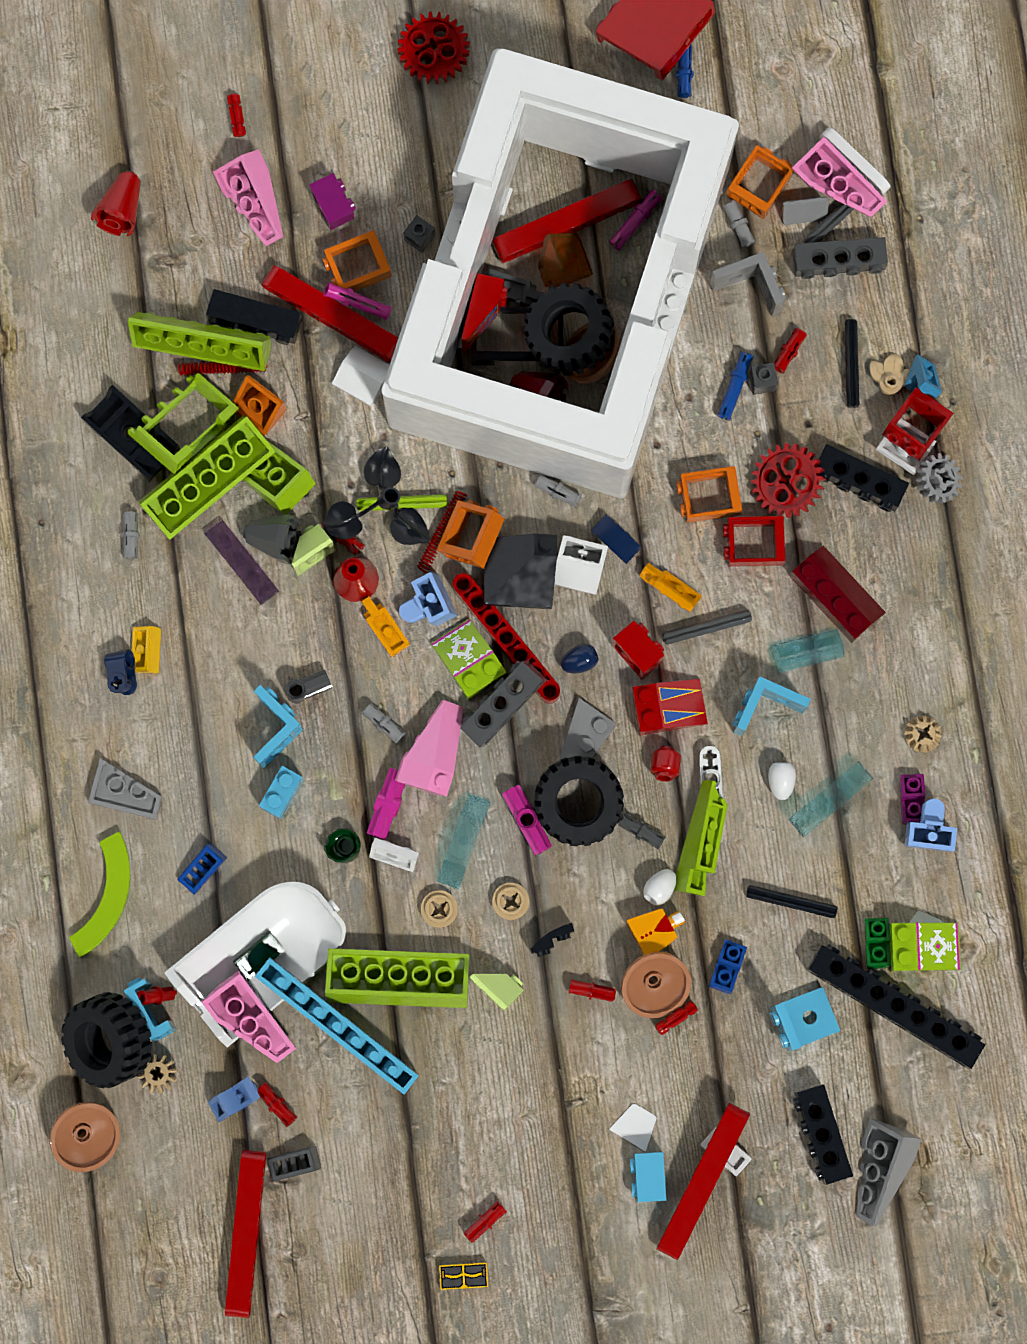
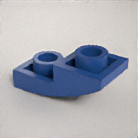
M724 940L709 984L710 988L731 995L747 950L746 946Z

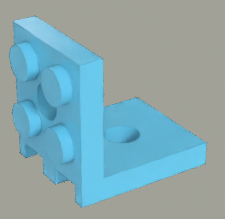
M759 676L753 690L748 689L741 705H744L745 708L743 711L739 710L732 723V726L736 727L733 733L739 736L744 734L761 695L802 714L807 709L811 699Z
M259 685L254 690V693L285 724L253 757L264 769L303 729L294 718L296 716L294 711L285 702L280 705L278 703L280 699L270 687L264 689Z
M823 987L770 1007V1019L773 1025L778 1027L780 1032L778 1039L782 1048H786L787 1052L840 1031ZM806 1011L815 1013L816 1020L813 1024L804 1022L803 1014Z

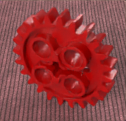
M430 11L428 18H425L421 13L419 21L413 17V25L411 26L406 23L405 29L407 32L401 31L400 35L403 39H398V45L401 47L397 48L398 54L401 55L399 57L400 63H405L403 65L404 70L411 69V77L418 74L419 82L425 77L427 84L430 83L431 79H434L435 83L438 84L439 78L447 82L448 75L456 78L455 70L462 72L460 64L467 65L465 57L470 56V51L467 50L470 48V42L466 41L468 34L462 33L464 26L457 27V19L450 22L449 14L444 19L441 18V12H438L437 16L433 17ZM443 31L446 34L443 37H437L435 33ZM416 39H423L425 41L421 45L414 43ZM446 51L454 53L451 57H445L442 54ZM427 58L433 61L429 65H424L422 63V61Z
M785 443L784 449L777 444L776 452L772 449H767L769 456L766 457L761 454L762 464L755 463L759 470L752 471V474L757 476V479L751 481V483L757 485L752 492L760 494L755 500L758 502L764 501L761 507L764 509L769 507L768 513L774 514L777 510V516H783L785 512L786 517L791 518L793 512L795 516L799 517L800 509L804 512H809L807 505L815 507L814 497L821 499L817 491L825 489L819 485V482L826 480V478L819 476L824 469L816 467L821 461L819 459L812 460L815 453L809 452L807 454L808 448L803 446L799 450V445L795 443L792 449L788 443ZM795 459V468L793 470H789V461ZM778 463L781 464V468L786 476L791 477L789 479V482L799 494L798 498L795 497V493L790 485L785 484L787 482V479L784 476V474L779 470L777 466ZM775 471L777 478L774 482L770 483L769 475ZM806 478L807 486L801 490L799 483L802 479ZM783 491H787V492H788V498H787V500L784 501V502H781V500H780V495H781V493H782Z

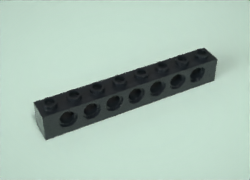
M829 944L827 947L820 946L806 971L963 1067L972 1069L986 1045L981 1042V1036L972 1031L969 1033L964 1032L960 1029L962 1025L949 1018L946 1021L941 1018L940 1011L931 1006L928 1009L920 1005V999L912 994L905 996L899 992L901 988L890 981L887 984L879 980L880 975L870 969L867 972L859 967L860 963L849 956L845 959L838 955L840 951ZM834 961L840 963L842 967L841 973L838 975L830 971V964ZM853 974H858L862 979L859 987H854L850 982V977ZM874 986L882 990V996L878 1000L874 999L870 994ZM895 998L902 1002V1009L899 1012H895L891 1008V1002ZM914 1011H919L922 1014L923 1019L920 1024L913 1023L911 1019ZM935 1023L940 1024L943 1028V1033L939 1037L934 1036L932 1033V1026ZM955 1036H960L963 1040V1046L960 1049H956L952 1045V1039Z

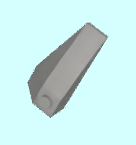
M869 1119L862 1140V1149L865 1150L864 1163H860V1171L863 1172L862 1185L858 1188L856 1217L872 1226H877L912 1166L922 1140L921 1138L904 1129Z

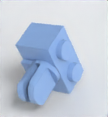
M429 572L411 582L417 595L404 602L399 608L401 618L409 623H415L427 617L430 624L439 626L458 616L440 576L433 572Z
M930 799L924 802L920 823L909 822L906 825L904 847L943 852L955 851L957 828L943 826L945 814L943 802L938 799Z

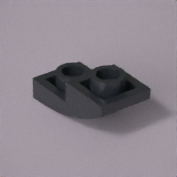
M573 924L563 925L543 936L530 949L531 954L536 953L537 957L551 954L550 949L554 948L552 939L557 938V942L570 939V934L575 932Z

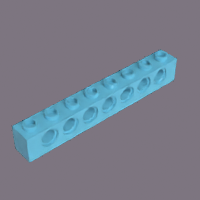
M271 957L256 974L255 977L402 1094H405L419 1075Z

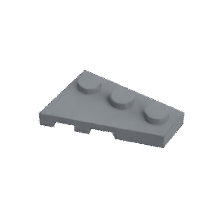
M579 698L560 759L573 756L593 758L617 724Z
M100 758L88 803L157 820L162 797Z

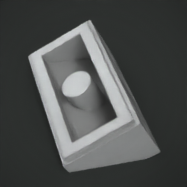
M828 197L784 202L781 207L783 224L790 225L826 219L828 217Z

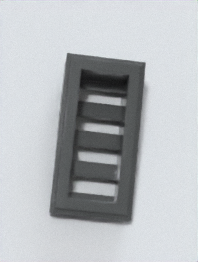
M316 1146L267 1158L273 1182L321 1169ZM306 1153H307V1155H308L310 1167L308 1166V1161H307ZM296 1156L300 1158L302 1169H299ZM287 1158H290L292 1172L289 1170ZM279 1160L281 1161L284 1174L281 1175L277 1161Z

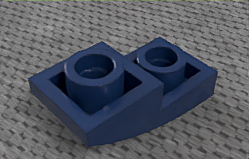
M607 514L591 530L597 538L626 564L642 548Z

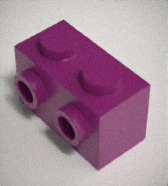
M334 173L309 184L310 191L330 231L355 219L353 211L356 210V207L351 198H346L344 194L346 188L341 178L336 179Z

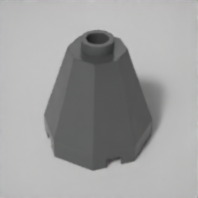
M288 514L251 520L244 527L243 538L246 539L247 544L284 564H291L292 560H290V557L294 558L299 537L301 536V531L297 530V525L301 526V520L296 516Z

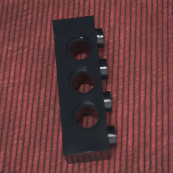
M828 444L825 445L819 458L821 462L816 466L824 469L819 474V476L826 478L823 482H833L837 484L836 487L844 492L852 491L858 494L857 497L865 502H870L871 500L879 504L878 507L887 512H891V510L895 512L909 485V482ZM837 465L842 466L845 473L838 475L834 472L833 467ZM854 476H863L865 479V484H857L854 480ZM875 486H884L886 494H878L875 491Z
M821 1084L795 1092L796 1098H793V1103L796 1111H801L803 1117L800 1125L803 1134H808L811 1142L807 1146L811 1158L815 1157L818 1167H815L818 1181L823 1180V1183L828 1185L853 1177L825 1085ZM812 1105L820 1108V1116L816 1119H812L808 1114V1110ZM820 1128H824L828 1133L827 1139L823 1142L816 1139V1131ZM827 1151H831L835 1155V1161L830 1165L825 1164L823 1161V1155Z

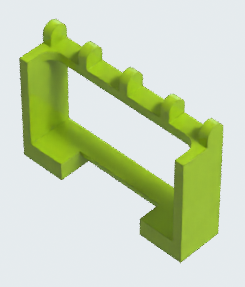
M199 373L195 375V378L192 375L186 378L190 385L184 391H181L178 387L172 390L176 398L171 403L166 405L163 401H160L157 407L161 412L153 419L144 415L141 418L143 423L146 424L143 428L138 426L135 430L131 427L127 431L135 441L174 475L236 419L239 410L234 403ZM196 389L219 409L221 413L217 416L216 421L189 446L186 444L173 455L148 432Z

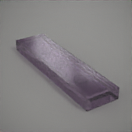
M223 520L204 533L260 605H263L279 592Z

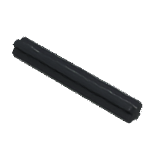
M847 319L844 323L846 399L848 408H857L860 404L858 328L856 319Z
M749 885L746 891L747 898L829 918H835L838 907L835 905Z

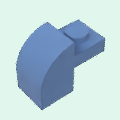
M247 1077L209 1100L208 1104L218 1122H221L253 1104L260 1096L256 1085Z

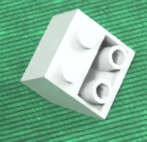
M563 535L556 562L554 585L596 595L608 546Z

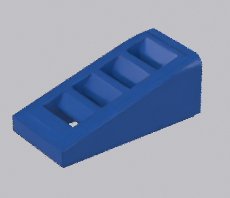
M209 843L177 880L195 895L225 862L227 857L213 844ZM209 853L217 862L215 863L206 854ZM203 860L211 869L208 870L200 861ZM194 867L200 870L205 876L202 878L195 870H193ZM190 874L199 883L197 885L194 884L187 875Z

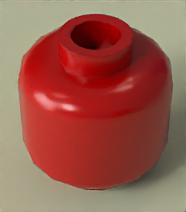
M661 746L660 749L653 751L651 754L650 772L655 776V779L662 782H670L680 774L681 755L673 747Z

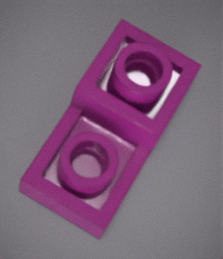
M924 774L900 775L902 825H907L909 822L920 823L922 805L926 797Z

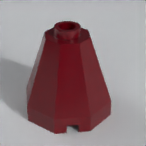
M521 371L515 374L510 381V386L561 402L566 401L567 395L563 394V390H568L569 384L561 375Z

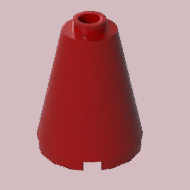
M131 171L120 173L93 209L91 220L95 219L98 222L96 225L98 228L115 236H120L121 233H127L126 236L133 234L136 225L141 185L137 174Z
M350 557L343 560L336 567L333 575V584L335 590L343 599L350 602H359L368 596L371 597L376 592L379 585V575L376 567L369 560L363 557Z

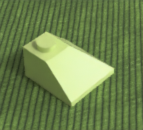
M319 524L315 527L313 525L307 527L302 531L303 535L299 537L292 561V566L297 576L336 551L333 541Z
M472 974L470 976V979L503 1011L524 991L521 988L523 983L514 974L511 977L507 974Z

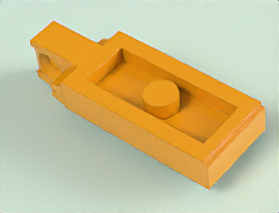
M650 563L643 568L639 575L646 583L653 585L661 594L666 595L688 612H691L702 598L701 594L666 569L660 571Z
M369 596L361 601L367 610L363 614L366 622L391 658L410 646L409 641L385 606L383 607L381 603L376 606Z

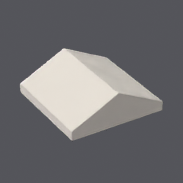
M354 346L343 360L332 385L371 407L382 390L390 365Z
M902 418L896 424L923 444L929 438L928 435ZM886 437L883 438L876 451L915 475L916 469L920 467L918 459L908 455L905 450L891 443ZM934 440V442L931 444V446L920 459V461L925 460V457L929 454V452L931 451V449L937 441Z

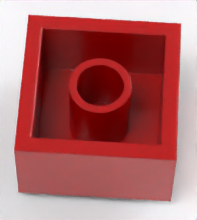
M633 620L613 637L611 646L642 680L663 662L665 656L663 654L664 648L657 640L652 641L648 637L649 631L641 622L637 624Z

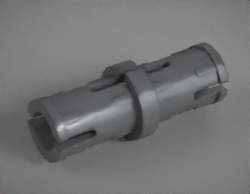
M627 813L624 814L618 824L619 827L635 835L636 839H641L656 849L660 848L665 839V836L648 827L649 824L641 823Z

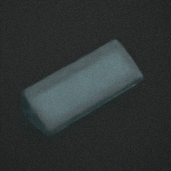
M838 629L771 645L778 673L844 657V645Z

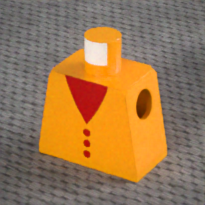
M663 908L626 921L643 955L660 952L678 938L674 929L685 923L680 911L666 916Z

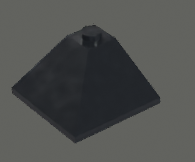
M533 533L497 537L483 569L484 605L552 609L557 561V535Z

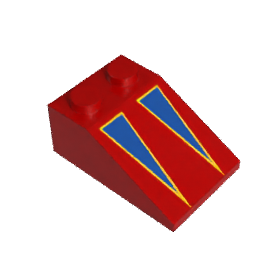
M477 273L462 335V351L467 352L499 315L501 307L506 306L508 287H504V279Z
M700 679L661 682L632 687L631 691L639 736L708 725Z

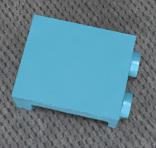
M136 978L127 984L128 988L123 991L127 998L133 1002L132 1005L138 1006L141 1010L140 1014L142 1017L146 1018L148 1022L146 1024L147 1028L150 1029L152 1035L150 1040L157 1042L176 1031L177 1028L173 1021L169 1020L158 1025L148 1005H143L136 994L152 984L150 980Z

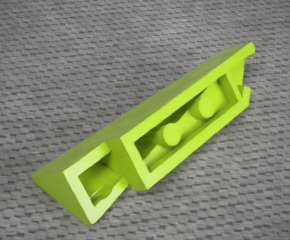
M703 780L701 783L676 871L674 891L705 896L707 873H715L728 807L727 802L724 798L720 797L715 787L716 781Z

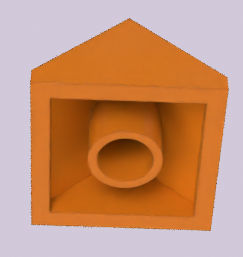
M250 375L245 377L232 402L239 408L237 416H247L264 436L269 433L287 410L284 401Z

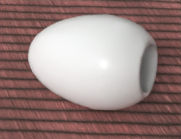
M774 762L769 769V786L775 798L785 800L793 792L796 772L790 762Z
M664 869L655 873L644 886L643 895L645 899L653 905L665 903L675 889V873L670 869Z

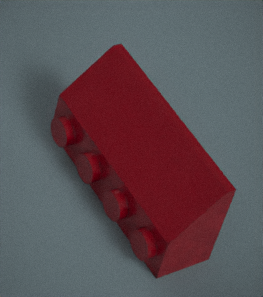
M824 545L808 556L790 574L791 579L851 643L886 613Z

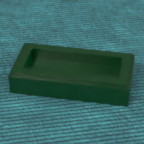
M268 932L236 958L233 963L249 981L260 971L270 957L274 960L285 950L273 935Z

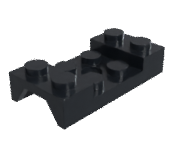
M111 385L105 398L92 411L83 414L81 419L150 482L164 465L133 438L124 436L126 428H137L138 426L143 428L146 425L141 419L145 414L116 387ZM157 425L148 432L173 455L180 450L179 445Z

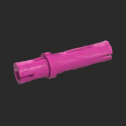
M650 190L644 200L634 207L635 211L609 240L612 246L618 239L620 240L614 247L615 249L620 251L644 219H648L651 216L650 212L662 200L659 194L653 201L651 200L657 193L656 191Z
M328 282L324 289V296L340 301L344 306H353L384 320H387L391 313V306L357 294L351 288L344 289ZM339 293H341V294H343V295H345V296L351 297V298H353L354 300H351V299H349V298H346V297H344V296H341V295H339ZM361 302L366 303V304H368V305H371V306L375 307L376 309H374V308H372V307H369V306H367V305H364V304H362Z

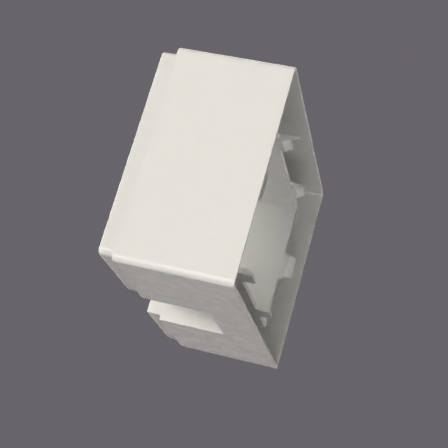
M495 49L492 52L452 174L454 203L435 261L428 259L427 264L423 263L382 387L389 427L607 495L624 498L630 487L729 171L739 128L738 121L724 114L507 49ZM524 141L581 157L586 160L585 165L613 173L614 169H621L671 184L599 413L451 368L456 350L462 348V335L477 273H482L499 218L505 216L513 191L510 188V184Z

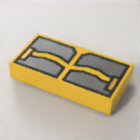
M487 1262L439 1265L440 1290L488 1287Z

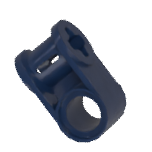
M126 649L106 654L104 663L107 672L108 689L113 693L133 694L137 688L135 658L132 651Z

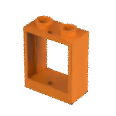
M756 145L728 187L726 196L764 219L793 176L792 164L786 159L782 158L780 160L775 157L768 148H761ZM756 160L783 176L767 203L739 186Z
M374 230L324 250L325 258H322L326 271L331 270L334 278L330 280L336 286L344 289L351 288L353 292H356L392 277L390 266ZM368 243L379 269L343 283L333 257Z
M735 466L680 474L679 481H676L678 495L682 494L683 503H680L681 517L686 518V523L741 515L742 505ZM725 478L730 508L692 514L687 483Z
M458 500L437 547V551L448 559L484 569L505 518L498 514V509L493 506L486 505L481 507L479 503L472 500L467 502ZM470 513L484 516L485 519L470 551L457 547V543Z

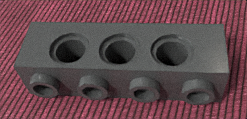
M885 237L795 244L793 248L795 277L801 276L802 279H811L815 275L834 277L839 273L853 276L864 271H869L870 274L881 273L888 264ZM865 254L868 257V260L861 261L858 259L857 255ZM835 256H843L846 262L838 263L835 260ZM812 258H821L823 260V264H815L812 261Z
M528 660L517 661L509 670L511 674L506 679L501 678L493 687L495 691L490 696L488 694L485 695L478 703L480 707L475 712L471 711L462 720L464 724L460 729L479 747L486 746L547 681ZM516 679L522 683L520 692L513 688V683ZM500 696H503L507 701L504 709L500 708L497 702ZM484 713H488L491 717L489 725L484 724L482 721Z

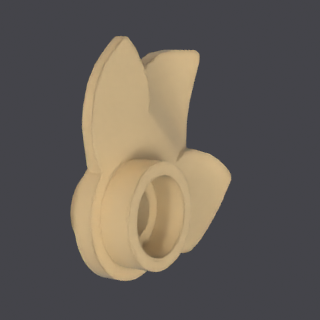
M897 354L888 356L884 364L871 361L869 365L871 378L879 383L881 392L887 396L899 393L901 388L904 387L910 369H904L903 360Z

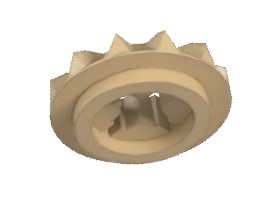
M925 715L910 720L904 732L908 746L920 753L934 750L939 745L942 737L940 725H938L935 719ZM928 726L927 735L929 738H923L918 742L920 733L917 732V729L923 730Z
M505 883L499 886L492 898L493 909L498 916L506 920H515L522 917L527 912L530 902L527 891L517 883ZM517 893L518 895L516 896L515 902L517 903V906H519V908L511 905L509 908L507 907V909L505 910L504 908L506 907L505 905L507 901L503 897V894L506 897L508 896L511 898L513 895Z
M433 891L426 895L421 903V915L424 921L435 928H444L450 925L458 914V905L455 898L446 891ZM432 902L438 905L447 902L444 907L447 916L445 917L439 913L432 917L435 911Z

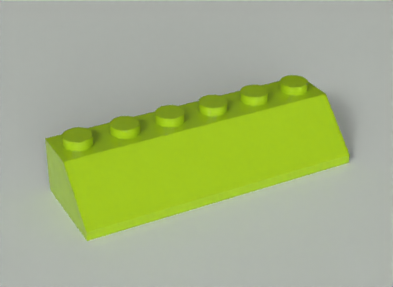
M136 312L128 318L132 347L265 371L271 352L270 336L262 333H250L240 329H228L218 325H206L196 321L179 320L175 317H163L149 312Z
M242 415L214 438L175 475L172 473L137 503L170 540L276 451L249 418Z
M328 948L325 986L326 1002L468 1007L469 954Z

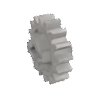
M941 453L926 456L925 460L919 463L922 468L916 469L920 477L916 478L915 481L921 484L917 489L923 490L922 497H929V502L931 503L937 502V504L952 501L954 496H958L956 489L962 488V485L958 483L962 476L957 474L960 467H954L955 460L948 461L949 455L947 454L942 456Z

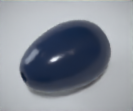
M581 644L569 650L561 659L560 664L566 673L577 674L594 668L599 658L592 645Z

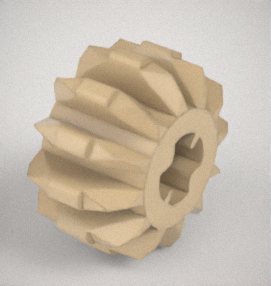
M153 1054V1062L149 1059L148 1066L143 1070L145 1074L138 1075V1079L146 1078V1081L141 1086L145 1088L151 1084L149 1088L150 1093H153L157 1086L158 1093L162 1094L164 1091L163 1085L168 1090L172 1089L168 1082L169 1080L177 1082V1078L172 1077L171 1073H177L178 1069H170L175 1063L174 1060H169L165 1063L167 1055L163 1054L159 1061L158 1055ZM158 1067H160L163 1077H158L157 1081L155 1080L156 1075L152 1073L153 1070H158Z

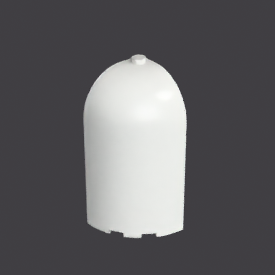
M300 882L280 883L259 894L164 974L191 1006H194L199 1013L203 1011L200 1017L226 1047H229L239 1037L216 1022L202 1004V1001L220 983L239 970L233 961L265 934L270 932L285 950L274 960L305 984L327 965L328 948H341L346 935V926L337 914L340 909L331 899L327 902L314 887ZM255 976L248 981L270 1012L284 1001V999Z

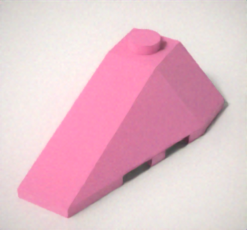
M825 137L791 168L808 186L870 218L887 202Z
M259 149L243 154L213 171L222 193L226 198L233 200L237 205L235 209L239 214L243 213L250 221L249 226L265 246L283 238L269 169Z
M446 700L440 702L427 721V726L421 735L416 737L410 751L406 752L403 756L395 781L433 795L447 797L454 775L464 707Z
M240 970L220 983L202 1001V1004L216 1022L254 1046V1048L276 1063L296 1049Z

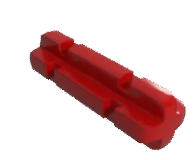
M232 93L227 95V103L230 105L228 107L231 125H234L232 133L234 137L240 138L246 135L245 126L242 125L244 124L242 106H239L241 100L239 94Z
M689 1001L684 1005V1008H679L667 1016L665 1021L661 1020L657 1023L655 1028L660 1035H664L669 1031V1028H674L686 1020L687 1016L695 1014L698 1008L693 1001Z

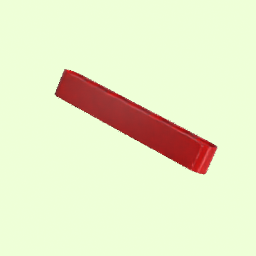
M629 179L506 232L493 239L492 244L501 263L509 262L635 207L642 202V198L633 179Z
M272 266L261 284L263 288L391 363L398 341L397 336L336 300L324 296V293L280 267Z
M465 573L456 575L453 580V590L458 598L513 665L517 662L514 657L516 652L523 651L527 654L526 660L536 669L540 670L547 679L535 693L544 703H555L560 696L558 683L495 606L483 605L480 608H474L471 605L472 600L475 598H480L484 601L483 591L472 577ZM465 580L470 586L466 590H459L457 588L458 582ZM489 616H496L499 620L494 626H489L485 621ZM504 633L510 634L513 637L512 642L509 644L502 643L500 641L501 635ZM546 687H553L556 690V695L551 698L546 697L543 690Z
M730 1102L728 1103L656 1250L676 1260L679 1259L751 1113Z
M242 1150L225 1304V1316L250 1317L266 1166V1152Z

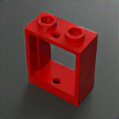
M916 387L890 421L882 435L891 443L905 450L908 455L920 461L954 413ZM908 408H911L936 426V429L925 444L896 425Z
M784 516L728 517L727 524H723V538H727L728 546L724 547V560H728V567L784 565L786 561ZM773 526L774 557L735 558L734 527Z

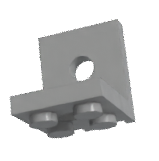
M764 252L712 271L710 286L713 292L755 276L771 316L773 317L781 313L784 299H786L785 292L782 286L778 287L775 280L777 273L773 265L769 266Z

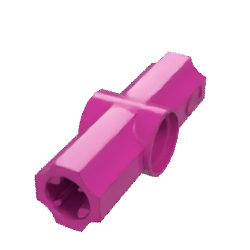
M389 768L382 791H379L373 808L374 814L367 829L368 835L382 840H386L393 818L397 816L402 801L401 795L405 788V784L395 781L397 769Z
M520 785L514 786L502 793L533 854L536 856L551 848L552 844ZM529 814L533 817L534 822L530 826H524L520 821L521 817Z

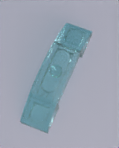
M858 761L789 819L790 823L804 838L872 781L873 777Z
M470 794L468 795L437 882L459 890L491 802Z

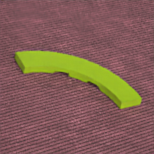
M120 831L99 842L106 862V886L100 905L92 918L79 931L69 937L79 958L90 953L105 940L118 923L127 903L131 882L130 858L125 840Z

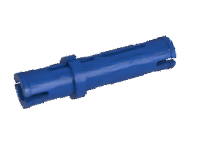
M692 44L678 61L676 78H678L677 96L680 98L692 96L691 82L694 77L692 70Z
M740 352L735 369L730 373L731 380L720 410L717 413V416L721 419L725 417V420H731L744 381L746 382L748 379L747 373L754 357L748 353L745 355V352Z

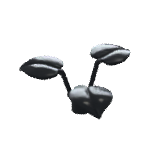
M387 446L376 451L364 466L366 482L372 486L379 485V489L382 490L377 497V501L356 514L352 504L344 501L337 502L327 511L323 524L325 531L333 537L351 539L357 536L363 528L358 518L377 506L385 510L393 508V517L396 519L390 524V532L398 543L415 545L429 541L427 526L416 510L402 508L397 514V508L399 507L397 503L400 500V493L394 486L401 479V469Z

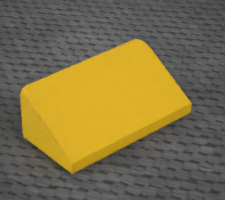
M154 626L133 627L131 651L135 658V673H159L161 628Z

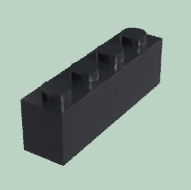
M213 289L206 312L207 319L212 325L220 327L227 325L232 327V329H240L244 332L262 333L276 339V342L283 345L296 343L303 319L300 312Z

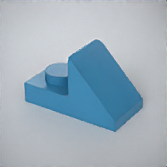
M917 355L912 363L904 386L912 392L917 387L924 394L929 393L937 398L942 393L935 364Z

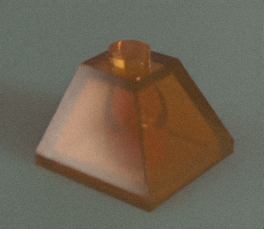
M578 233L548 234L545 236L538 264L545 287L553 285L560 287V283L569 284L593 275Z

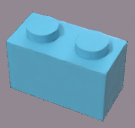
M281 766L259 807L282 820L304 781L303 777Z
M663 1152L634 1153V1159H630V1172L635 1173L636 1183H631L632 1197H637V1202L666 1201Z

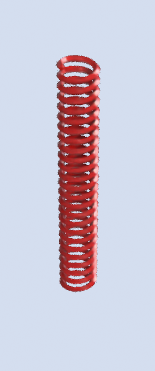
M208 361L207 367L205 362H203V370L201 362H199V368L198 362H196V370L194 362L192 363V370L191 363H188V367L187 363H185L184 371L183 362L181 363V369L180 363H178V371L181 376L186 374L188 376L190 374L196 375L197 373L202 375L204 373L206 375L212 373L214 375L215 373L222 374V372L224 374L226 372L227 374H232L233 372L235 374L237 372L242 374L244 372L251 373V371L253 373L255 371L256 373L258 371L262 372L233 365L231 369V365L227 367V364H225L224 368L222 363L220 369V363H217L216 366V362H214L213 370L212 361L210 362V368Z
M455 491L453 498H451L452 501L448 504L449 507H447L445 514H443L444 517L438 523L439 526H437L435 533H433L434 536L430 539L429 545L425 549L426 552H423L424 555H422L419 565H417V568L427 574L426 570H430L428 567H431L430 564H433L432 561H435L436 555L434 554H438V552H436L437 548L433 545L438 547V544L435 542L440 543L435 538L441 540L437 535L443 536L439 532L444 533L441 529L445 530V527H447L449 522L447 520H450L447 516L451 517L453 513L451 510H454L453 507L456 506L453 503H457L458 500H466L467 494Z

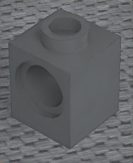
M416 215L403 232L404 241L423 253L436 236L435 227Z
M774 362L751 366L749 375L753 395L776 391L778 381Z

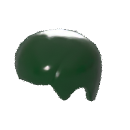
M340 828L328 835L324 851L327 857L334 862L347 864L358 856L361 841L354 831L348 828Z

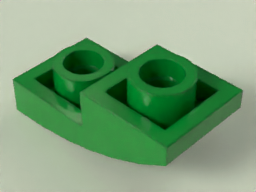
M865 918L866 968H890L889 919Z

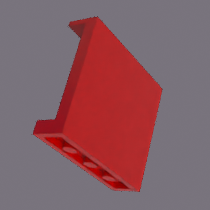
M619 0L618 3L612 5L605 20H601L598 23L595 32L599 43H602L603 40L607 41L654 70L655 77L663 81L715 14L714 2L712 0Z

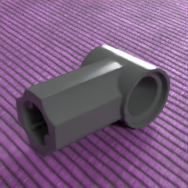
M322 670L299 680H291L286 685L285 690L288 700L298 704L307 698L332 689L326 671ZM297 686L302 688L303 692L300 696L294 697L290 694L291 688Z

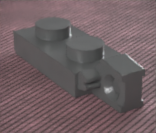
M488 269V276L504 279V287H508L507 300L516 302V299H520V304L529 306L531 302L536 303L538 301L537 296L541 291H537V286L533 285L531 281Z

